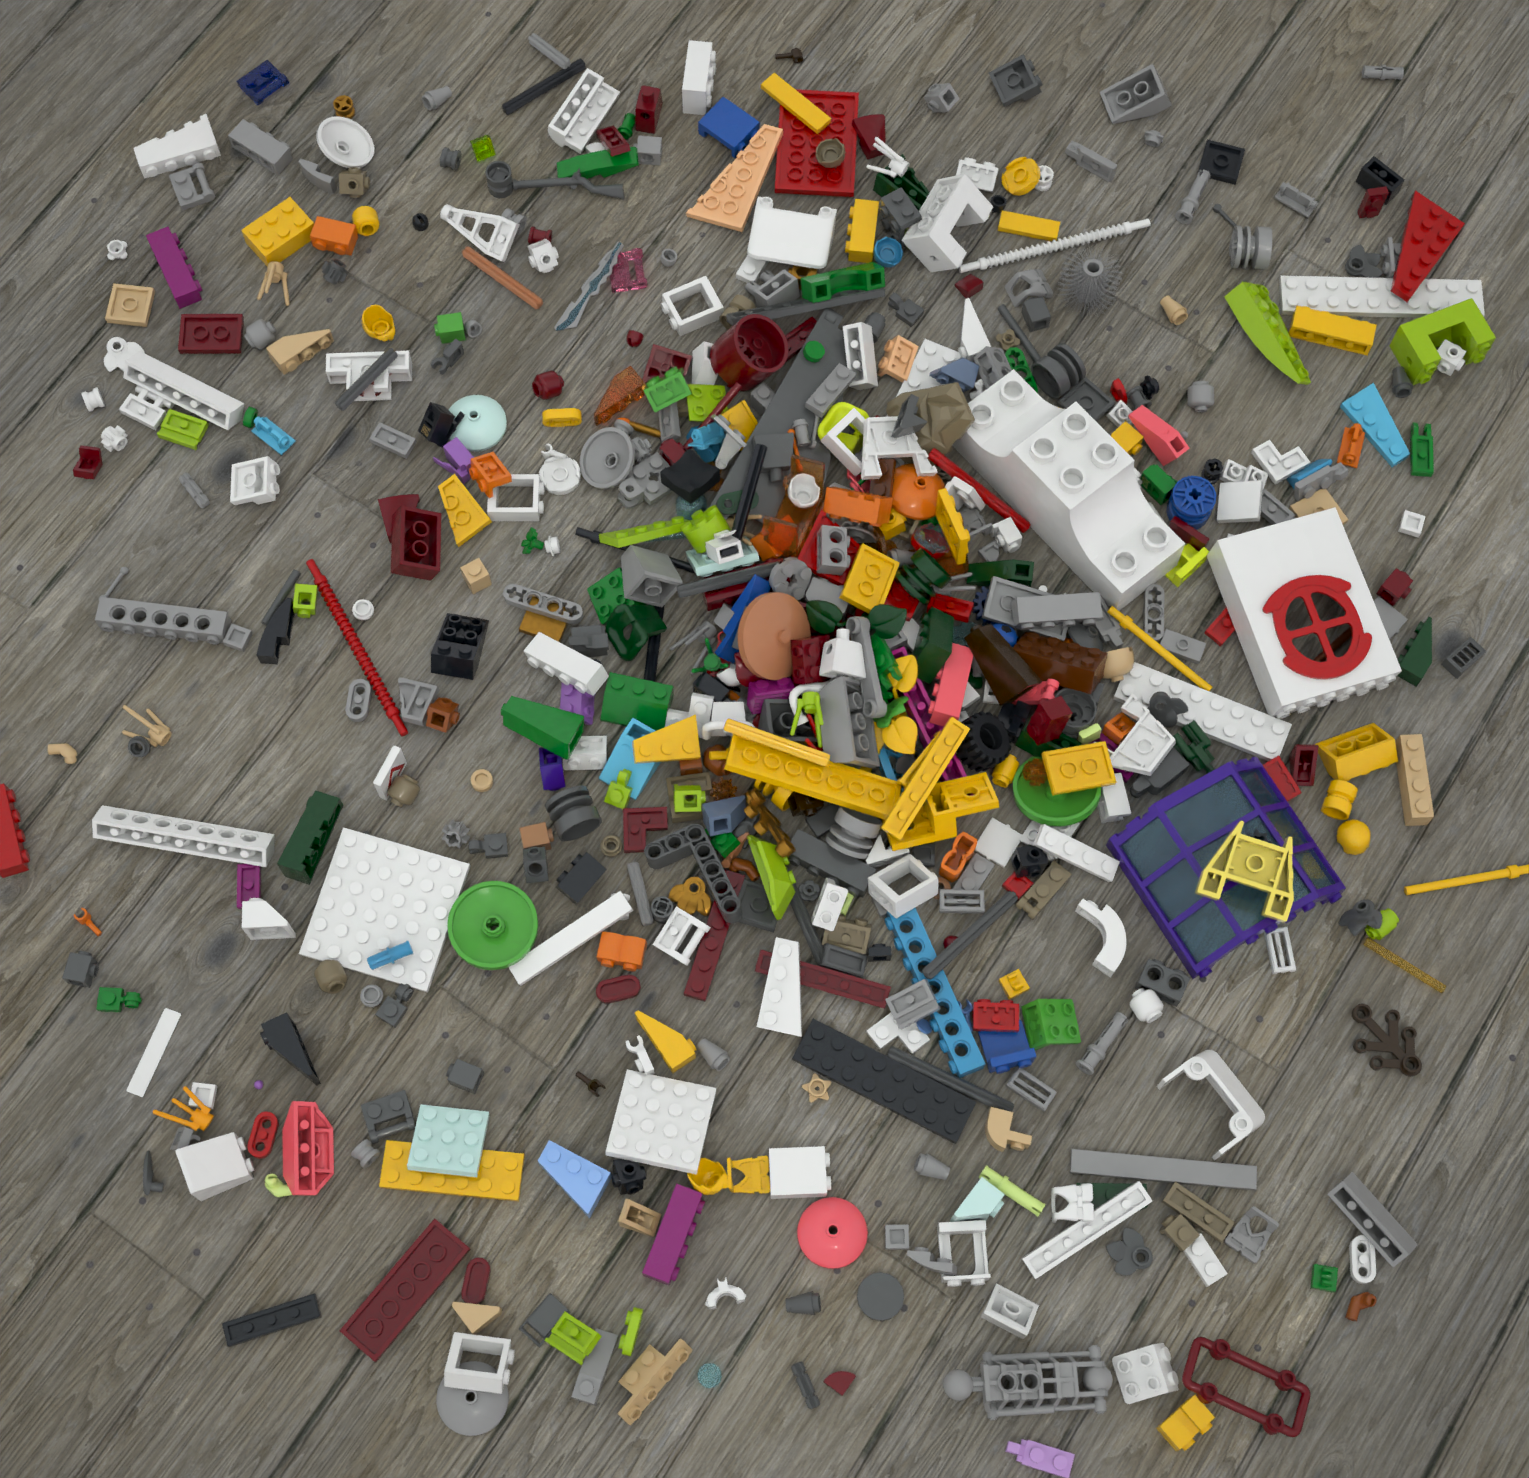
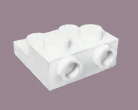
M268 456L232 464L230 502L234 505L253 501L258 505L276 501V494L279 493V485L276 482V476L280 474L279 465Z

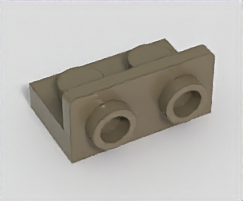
M840 914L834 930L829 931L825 929L822 945L829 943L853 952L866 954L872 925L868 924V920L862 918H855V921L846 919L845 915Z

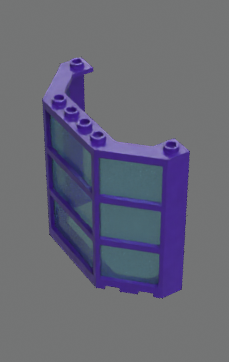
M1257 756L1252 757L1249 761L1247 758L1238 760L1236 762L1237 765L1233 761L1228 762L1157 801L1148 808V812L1142 815V819L1140 816H1137L1125 826V830L1110 837L1106 844L1114 859L1120 861L1119 866L1192 979L1198 976L1201 979L1212 973L1211 969L1216 962L1240 945L1254 943L1259 939L1258 935L1261 933L1269 934L1278 928L1277 924L1280 923L1279 921L1261 916L1267 892L1226 879L1220 899L1217 901L1194 894L1202 870L1238 822L1244 821L1240 834L1246 835L1248 833L1253 836L1254 831L1257 829L1259 833H1268L1266 836L1268 841H1272V844L1283 847L1285 838L1288 836L1292 837L1294 900L1285 923L1297 917L1296 913L1301 910L1306 913L1316 906V902L1320 901L1322 905L1327 902L1335 903L1342 898L1341 894L1346 889Z

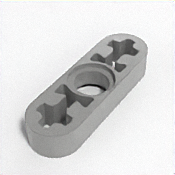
M1151 584L1144 593L1143 631L1159 643L1164 635V589L1158 584ZM1152 591H1155V593H1156V595H1157V598H1156V600H1155V603H1152V601H1153V596H1152V594H1151ZM1152 609L1157 610L1160 616L1153 619L1148 615V611ZM1152 625H1156V637H1152V634L1150 633Z

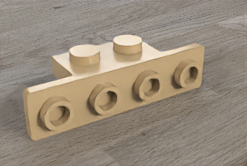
M680 1338L666 1356H663L649 1344L618 1381L632 1394V1397L618 1412V1415L626 1423L632 1425L641 1416L643 1410L656 1398L663 1386L671 1380L673 1374L682 1363L688 1359L693 1350L684 1340Z

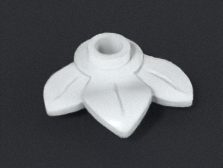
M113 337L107 342L108 352L104 357V365L109 372L114 371L117 367L124 371L125 360L140 351L145 352L135 342H126L123 338ZM115 344L121 345L120 349L117 350L113 346Z

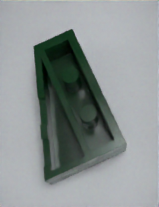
M908 167L902 177L896 175L893 178L880 172L876 175L873 187L874 192L883 197L902 187L918 211L930 193L923 182H919L916 178L913 168Z

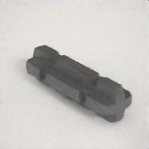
M803 1362L793 1364L791 1369L794 1376H797L796 1381L803 1397H806L805 1402L808 1409L818 1407L820 1401L818 1396L814 1394L815 1389L809 1375L805 1373L806 1368Z

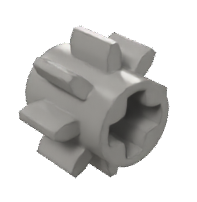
M640 437L632 439L635 448V459L638 463L651 456L652 446L647 438L643 441Z
M451 820L449 825H445L442 829L445 833L442 840H445L449 847L457 846L460 848L463 843H467L470 837L467 833L470 828H467L463 821L455 822Z

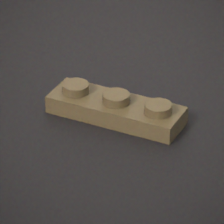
M1176 1181L1162 1200V1203L1178 1214H1182L1185 1219L1220 1243L1223 1242L1235 1223Z

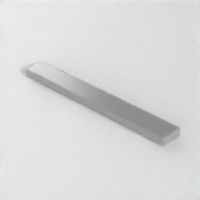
M1071 1149V1174L1168 1183L1176 1181L1178 1184L1253 1191L1257 1189V1166Z

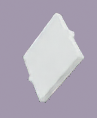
M992 817L977 841L975 851L986 857L987 860H991L1005 868L1019 845V839L1022 834L1011 829L1009 824L1005 825Z

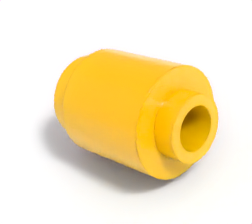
M1009 754L1004 761L995 765L992 773V782L997 786L1007 788L1013 782L1019 767V762L1014 755Z

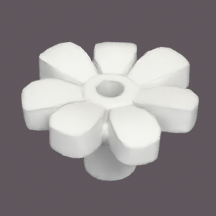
M982 379L977 380L978 382L975 383L976 391L970 393L971 400L986 390Z

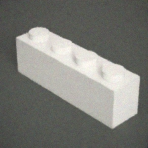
M538 632L524 649V653L528 658L527 662L532 667L542 668L549 676H557L561 682L566 685L572 684L583 694L587 692L594 696L609 677L602 664L541 632Z

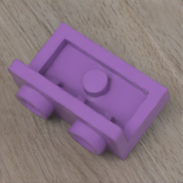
M562 682L560 709L583 715L584 723L592 725L594 696L587 692L583 694L572 684L566 685Z

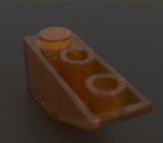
M631 366L613 377L594 413L596 426L608 422L614 414L624 411L630 403L640 400L645 395L643 391L646 387L645 382Z

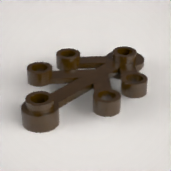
M1358 1004L1354 1007L1352 1018L1358 1023H1363L1381 1041L1372 1042L1360 1038L1353 1044L1355 1052L1360 1054L1365 1051L1390 1052L1397 1059H1383V1057L1377 1055L1370 1060V1067L1376 1071L1382 1068L1400 1069L1406 1076H1416L1422 1069L1421 1060L1415 1055L1416 1030L1410 1026L1402 1030L1401 1037L1405 1040L1404 1052L1399 1047L1398 1021L1400 1020L1398 1011L1390 1010L1385 1014V1021L1388 1023L1387 1035L1371 1018L1372 1010L1368 1005ZM1357 1011H1361L1364 1014V1018L1358 1017ZM1389 1014H1394L1396 1016V1020H1391L1389 1018ZM1407 1030L1412 1033L1411 1038L1406 1036L1405 1032ZM1359 1042L1363 1043L1364 1049H1359L1357 1044ZM1374 1060H1379L1381 1066H1376L1374 1064ZM1406 1062L1412 1063L1413 1069L1407 1068Z

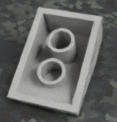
M1153 64L1100 91L1112 124L1152 116L1172 106L1161 77Z

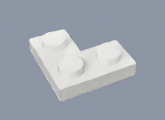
M1270 440L1255 447L1251 452L1275 485L1308 467L1310 464L1309 459L1299 446L1281 455Z
M692 693L689 712L668 709L665 727L696 714L698 738L703 739L702 727L711 721L714 696Z
M889 1013L866 1031V1034L879 1050L883 1049L897 1037L911 1055L930 1042L929 1037L918 1029L917 1022L902 1030L899 1029L892 1013Z

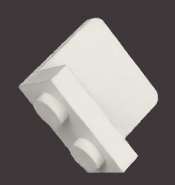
M1164 1343L1152 1344L1113 1357L1112 1363L1125 1403L1132 1404L1179 1390L1177 1374L1172 1370L1170 1364L1171 1355Z

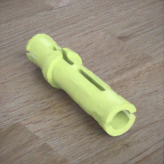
M987 1165L978 1177L980 1179L983 1177L1006 1196L1037 1217L1046 1205L1009 1181V1177L1006 1175L1003 1177Z

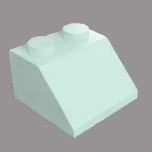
M981 1177L956 1210L950 1222L987 1220L990 1215L994 1218L1004 1204L1001 1199L1005 1194Z

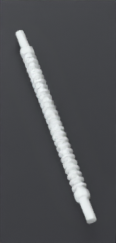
M1149 219L1132 223L1127 221L1123 222L1122 225L1117 224V227L1115 225H1112L1111 228L1107 226L1106 229L1101 228L1100 231L1099 229H1096L1095 232L1091 230L1090 233L1085 232L1084 235L1080 233L1079 236L1075 234L1074 237L1069 236L1068 239L1064 237L1063 240L1058 238L1057 241L1053 240L1052 243L1050 241H1047V244L1042 242L1041 245L1036 244V247L1034 245H1031L1030 248L1026 246L1025 249L1020 248V251L1015 249L1012 252L1010 250L1008 254L1007 252H1004L1003 255L999 253L998 256L993 255L992 258L990 256H987V259L985 257L978 258V261L961 265L959 272L964 273L976 269L986 270L988 266L989 268H992L993 265L997 267L998 264L1003 265L1004 262L1006 264L1009 261L1013 263L1014 260L1019 261L1020 258L1025 260V257L1030 259L1031 256L1036 257V254L1038 256H1041L1042 253L1046 255L1047 252L1052 253V250L1057 252L1058 249L1062 251L1063 248L1068 249L1069 246L1071 248L1074 245L1078 247L1080 243L1081 245H1084L1085 242L1088 244L1090 241L1094 243L1096 239L1098 241L1101 238L1106 240V237L1110 239L1112 235L1117 237V234L1119 236H1122L1123 233L1125 235L1131 234L1133 230L1149 227L1151 223Z

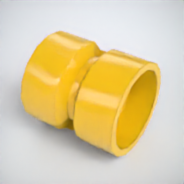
M1331 780L1321 811L1333 819L1347 820L1352 810L1351 803L1354 802L1358 789L1349 782Z

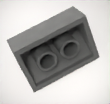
M789 699L763 700L758 729L806 746L808 744L805 742V739L808 738L815 747H818V742L809 720L797 726L795 734L793 736L790 735L794 714L790 707ZM802 708L803 714L807 716L808 713H805L804 709Z

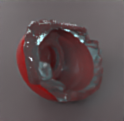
M932 523L924 524L916 529L911 536V544L915 552L921 547L934 559L941 558L950 550L942 529L938 524L935 526Z

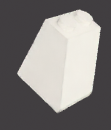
M232 1132L175 1150L191 1195L203 1201L254 1179L252 1172L255 1169L251 1159H246L244 1150L247 1147L242 1136L238 1137Z

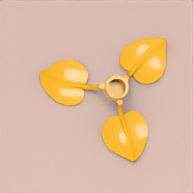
M914 655L895 659L899 665L898 669L902 674V678L899 681L895 680L891 673L888 674L895 699L898 698L897 689L902 693H907L916 683L918 664ZM905 711L891 719V724L882 731V739L886 746L898 753L915 754L918 729L914 720L906 717Z

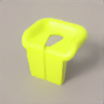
M836 403L832 405L821 421L817 430L818 437L821 440L853 408L865 419L869 415L866 411L849 403ZM850 423L849 426L855 430L853 435L841 432L837 438L855 455L863 447V435Z

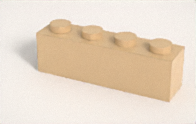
M1422 734L1400 735L1395 741L1398 758L1396 766L1405 826L1428 825L1434 818Z

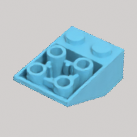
M632 718L614 747L599 776V780L610 785L611 781H617L620 770L627 769L632 771L627 786L633 788L630 798L637 800L661 762L634 764L632 742L635 739L655 732V730Z

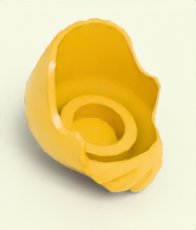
M371 305L365 309L362 314V328L365 333L380 341H392L395 335L392 315L380 305Z
M701 1158L697 1175L687 1173L694 1190L703 1193V1195H714L723 1188H728V1175L718 1161L714 1162L707 1158Z

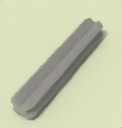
M532 33L528 37L529 43L562 69L570 67V59L539 35Z
M631 862L627 864L641 923L643 926L651 925L654 921L638 862Z

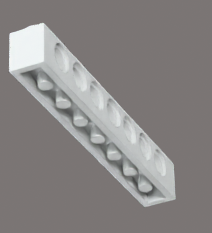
M103 805L92 819L93 838L262 867H267L274 854L275 834Z

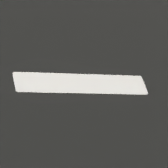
M168 1008L164 1009L128 1085L127 1092L140 1097L144 1096L181 1013Z

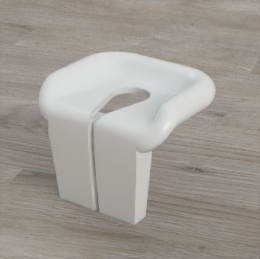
M713 702L711 722L704 724L702 727L703 739L708 740L711 736H732V733L724 731L725 722L729 718L755 727L745 719L744 702Z

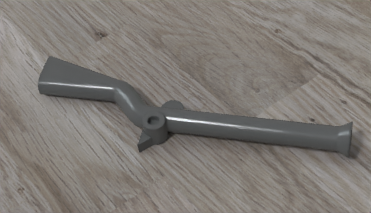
M580 168L577 172H574L572 177L519 181L513 179L514 191L521 188L567 185L572 189H576L577 185H582L591 193L624 200L623 184L595 186L585 177H581Z

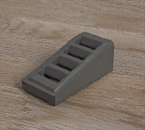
M1470 637L1452 652L1441 665L1458 679L1487 651ZM1470 644L1479 653L1476 654L1468 645ZM1465 649L1467 652H1469L1473 656V658L1468 656L1463 650ZM1459 653L1468 661L1467 663L1458 655ZM1455 658L1458 662H1460L1463 665V667H1461L1453 659Z

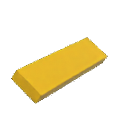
M773 73L761 83L763 91L816 134H819L831 123V118L776 73Z

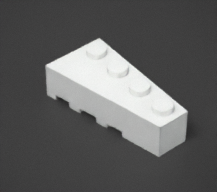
M776 937L757 1027L802 1037L799 942Z

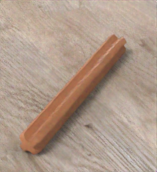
M467 246L462 251L464 258L534 309H539L542 306L543 300L474 249Z

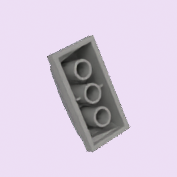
M845 676L833 679L819 692L824 722L823 725H820L823 752L830 754L829 760L834 763L855 764L872 769L880 767L873 718L866 717L863 713L864 702L859 680Z

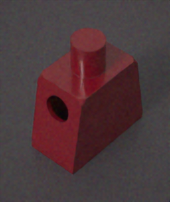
M641 86L635 109L636 131L655 134L663 104L661 89ZM645 113H648L650 117L645 118Z

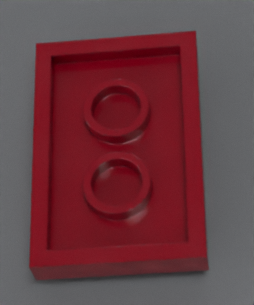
M181 314L179 353L241 354L243 314Z

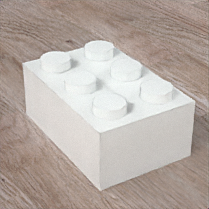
M689 40L682 86L683 113L705 115L707 107L711 108L712 96L710 95L714 88L713 75L716 73V51H713L712 42Z

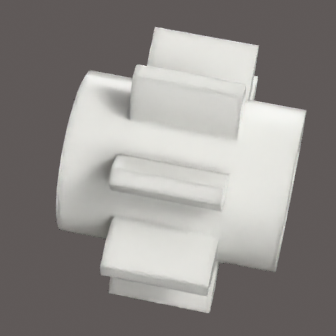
M118 425L115 429L109 426L101 434L103 439L101 443L110 452L113 449L120 451L126 446L128 441L126 437L128 435Z

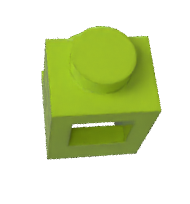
M295 583L293 611L298 614V617L310 618L311 615H316L317 585ZM303 602H309L310 604H309V605H305V604H302V603H303Z
M674 784L675 812L701 811V804L706 802L705 791L701 790V786H678V784ZM693 795V797L690 799H687L685 796Z

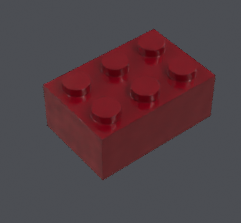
M401 505L392 515L391 573L431 581L440 572L441 513Z

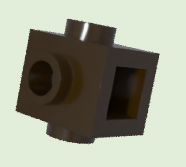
M793 792L787 799L793 817L804 814L805 817L814 816L824 806L823 800L798 792Z

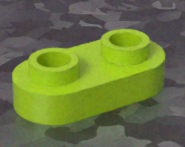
M634 1307L633 1311L628 1310L625 1325H628L626 1335H621L618 1347L622 1349L623 1355L632 1356L644 1309Z

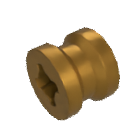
M341 95L334 100L333 106L337 117L348 119L354 117L355 109L350 97Z

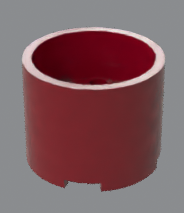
M750 314L740 319L715 341L710 351L711 365L715 374L718 373L727 383V387L732 388L737 382L742 386L740 391H749L757 387L785 364L788 357V343L783 331L773 320L763 315Z

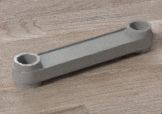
M862 616L850 617L846 622V629L850 630L851 641L859 642L862 645L866 678L859 680L864 702L863 713L869 718H881L887 713V704L883 700L869 634L870 622Z

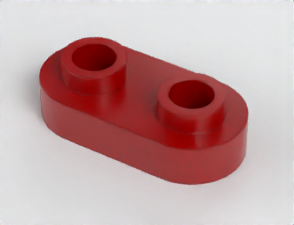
M261 1112L254 1120L247 1148L249 1153L257 1159L267 1157L274 1145L279 1121L271 1112ZM266 1121H271L269 1128H264ZM263 1143L265 1145L264 1149L258 1151V1145Z

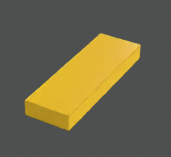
M1002 210L998 231L1047 241H1057L1060 222Z

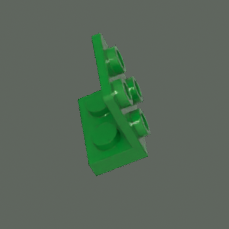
M620 567L587 589L600 623L603 625L606 624L614 608L621 604H627L630 607L647 605L646 603L624 598L622 568Z

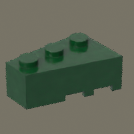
M932 606L927 613L924 612L919 620L920 628L912 654L915 656L918 664L917 678L931 684L952 653L954 626L953 616Z

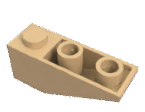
M326 329L284 336L266 349L270 359L285 375L288 372L294 371L304 361L313 358L322 349L328 348L334 342L331 331Z

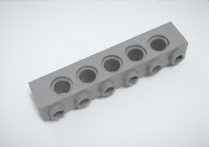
M100 597L95 621L100 629L106 632L117 630L129 635L142 633L148 637L158 635L171 640L183 638L190 642H198L200 640L213 645L223 643L231 624V619L225 611ZM120 615H125L122 619L117 620ZM146 617L144 621L138 622L140 618ZM162 620H167L166 623L159 625ZM188 622L185 627H180L182 623ZM204 625H209L207 629L201 630Z

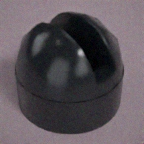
M994 195L990 201V204L993 206L992 211L995 213L1002 212L1006 206V198L1001 195Z
M417 213L413 216L412 224L415 230L424 231L428 228L429 222L426 215Z

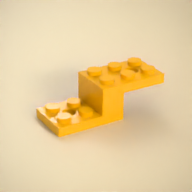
M983 772L936 783L909 827L912 829L907 830L899 841L886 833L892 851L957 837L956 817L999 808V800L987 773Z

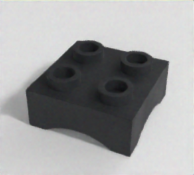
M691 449L687 450L675 464L660 471L661 483L690 504L721 481L720 469L703 461Z

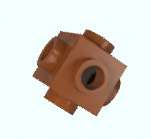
M439 697L427 709L426 726L446 733L453 725L458 723L460 717L458 712L459 704L452 702L451 699Z

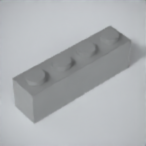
M1100 592L1016 597L1011 601L1014 627H1021V630L1033 629L1034 626L1042 625L1044 629L1053 628L1055 624L1071 627L1075 626V623H1083L1084 626L1095 625L1096 621L1103 617Z
M1353 1172L1328 1193L1329 1197L1392 1267L1405 1259L1417 1247L1418 1244Z

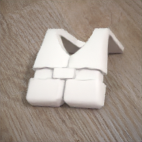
M1086 1183L1079 1186L1074 1184L1052 1188V1222L1056 1223L1057 1220L1093 1222L1094 1205L1091 1203L1093 1201V1185ZM1056 1194L1062 1196L1069 1203L1060 1212L1055 1210Z

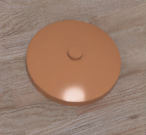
M768 592L759 595L747 606L739 623L738 648L741 658L750 672L757 677L767 680H779L793 674L791 640L810 637V624L804 608L794 597L780 592Z

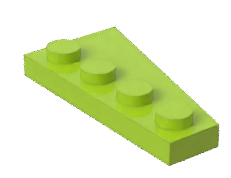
M683 516L672 517L670 521H656L649 525L599 534V540L601 543L621 548L682 532L680 527L691 520L684 519Z

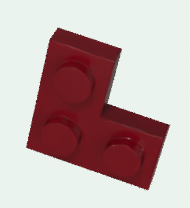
M667 807L623 808L624 853L644 852L646 847V831L668 830Z

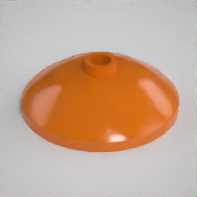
M914 464L901 465L895 468L892 507L898 513L910 519L926 520L933 518L936 515L938 490L944 489L945 484L937 473L934 476L917 477Z

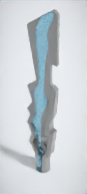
M617 241L613 249L608 251L598 263V269L589 276L581 287L582 293L575 303L571 301L555 325L554 329L556 331L577 327L590 296L598 295L600 285L606 283V278L612 275V268L617 264V256L624 247L621 242Z

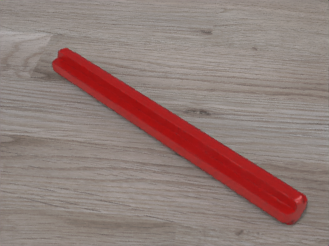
M936 448L929 452L928 459L952 478L956 476L974 487L984 503L1004 519L1011 517L1018 530L1022 533L1028 530L1031 525L1030 522Z

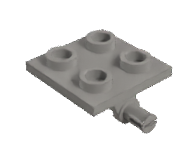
M712 414L710 417L726 432L719 454L715 460V466L718 469H725L730 459L742 447L747 445L744 442L746 438L738 430L734 429L732 431L728 427L731 423L724 416Z

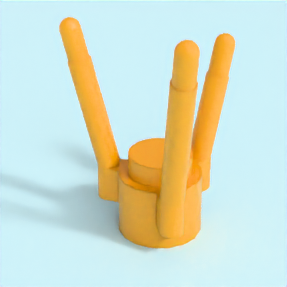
M186 1086L183 1087V1090L201 1110L197 1108L194 1111L175 1098H172L171 1101L191 1115L189 1120L192 1122L165 1112L153 1110V1114L188 1126L195 1131L198 1128L205 1131L214 1118V1115L210 1113L211 1109L205 1106Z

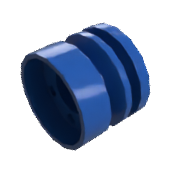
M1188 476L1179 480L1174 486L1167 503L1166 513L1168 519L1171 521L1174 516H1177L1196 530L1204 526L1216 503L1214 487L1208 480L1199 476Z

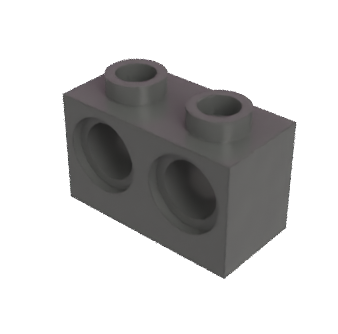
M1148 959L1135 989H1152L1160 1000L1177 1007L1183 997L1190 977L1186 976V973L1182 970H1172L1166 967L1163 962L1157 959ZM1148 972H1154L1158 976V980H1151L1148 977ZM1169 982H1176L1179 986V989H1171L1169 986Z

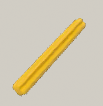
M730 718L725 722L724 731L822 766H827L830 754Z

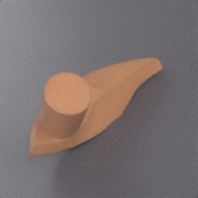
M748 832L737 838L741 843L726 858L722 857V867L728 868L732 859L738 856L747 836L750 835Z

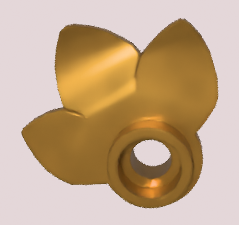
M699 877L688 878L684 884L674 886L669 893L668 898L673 902H678L677 907L690 915L694 914L697 910L700 914L708 916L711 910V898L705 892L706 886L704 881ZM694 883L698 885L696 892L690 890V886Z

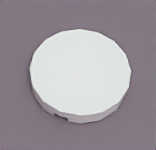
M556 456L546 459L539 471L540 482H544V489L556 495H565L574 491L581 480V471L578 463L574 459L568 458V456H566V459Z

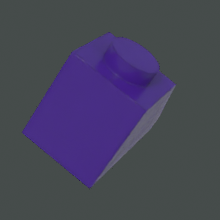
M539 748L543 790L556 791L565 787L562 757L545 748Z

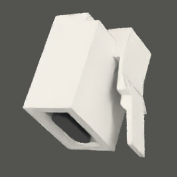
M724 530L715 533V539L705 542L708 558L718 564L744 557L741 541L732 536L736 530Z

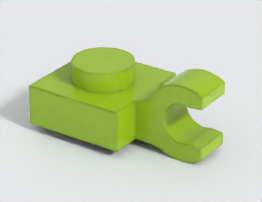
M627 769L619 771L617 781L613 780L610 782L604 802L620 809L627 808L633 788L627 786L632 771Z

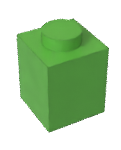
M461 312L437 316L438 324H434L435 334L440 336L442 344L453 342L455 339L458 341L466 340Z

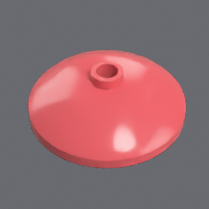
M836 1197L823 1198L812 1203L803 1212L797 1228L798 1243L804 1255L814 1264L828 1269L842 1268L853 1263L863 1252L867 1241V1225L862 1213L849 1201ZM832 1226L837 1228V1233L834 1235L828 1231Z

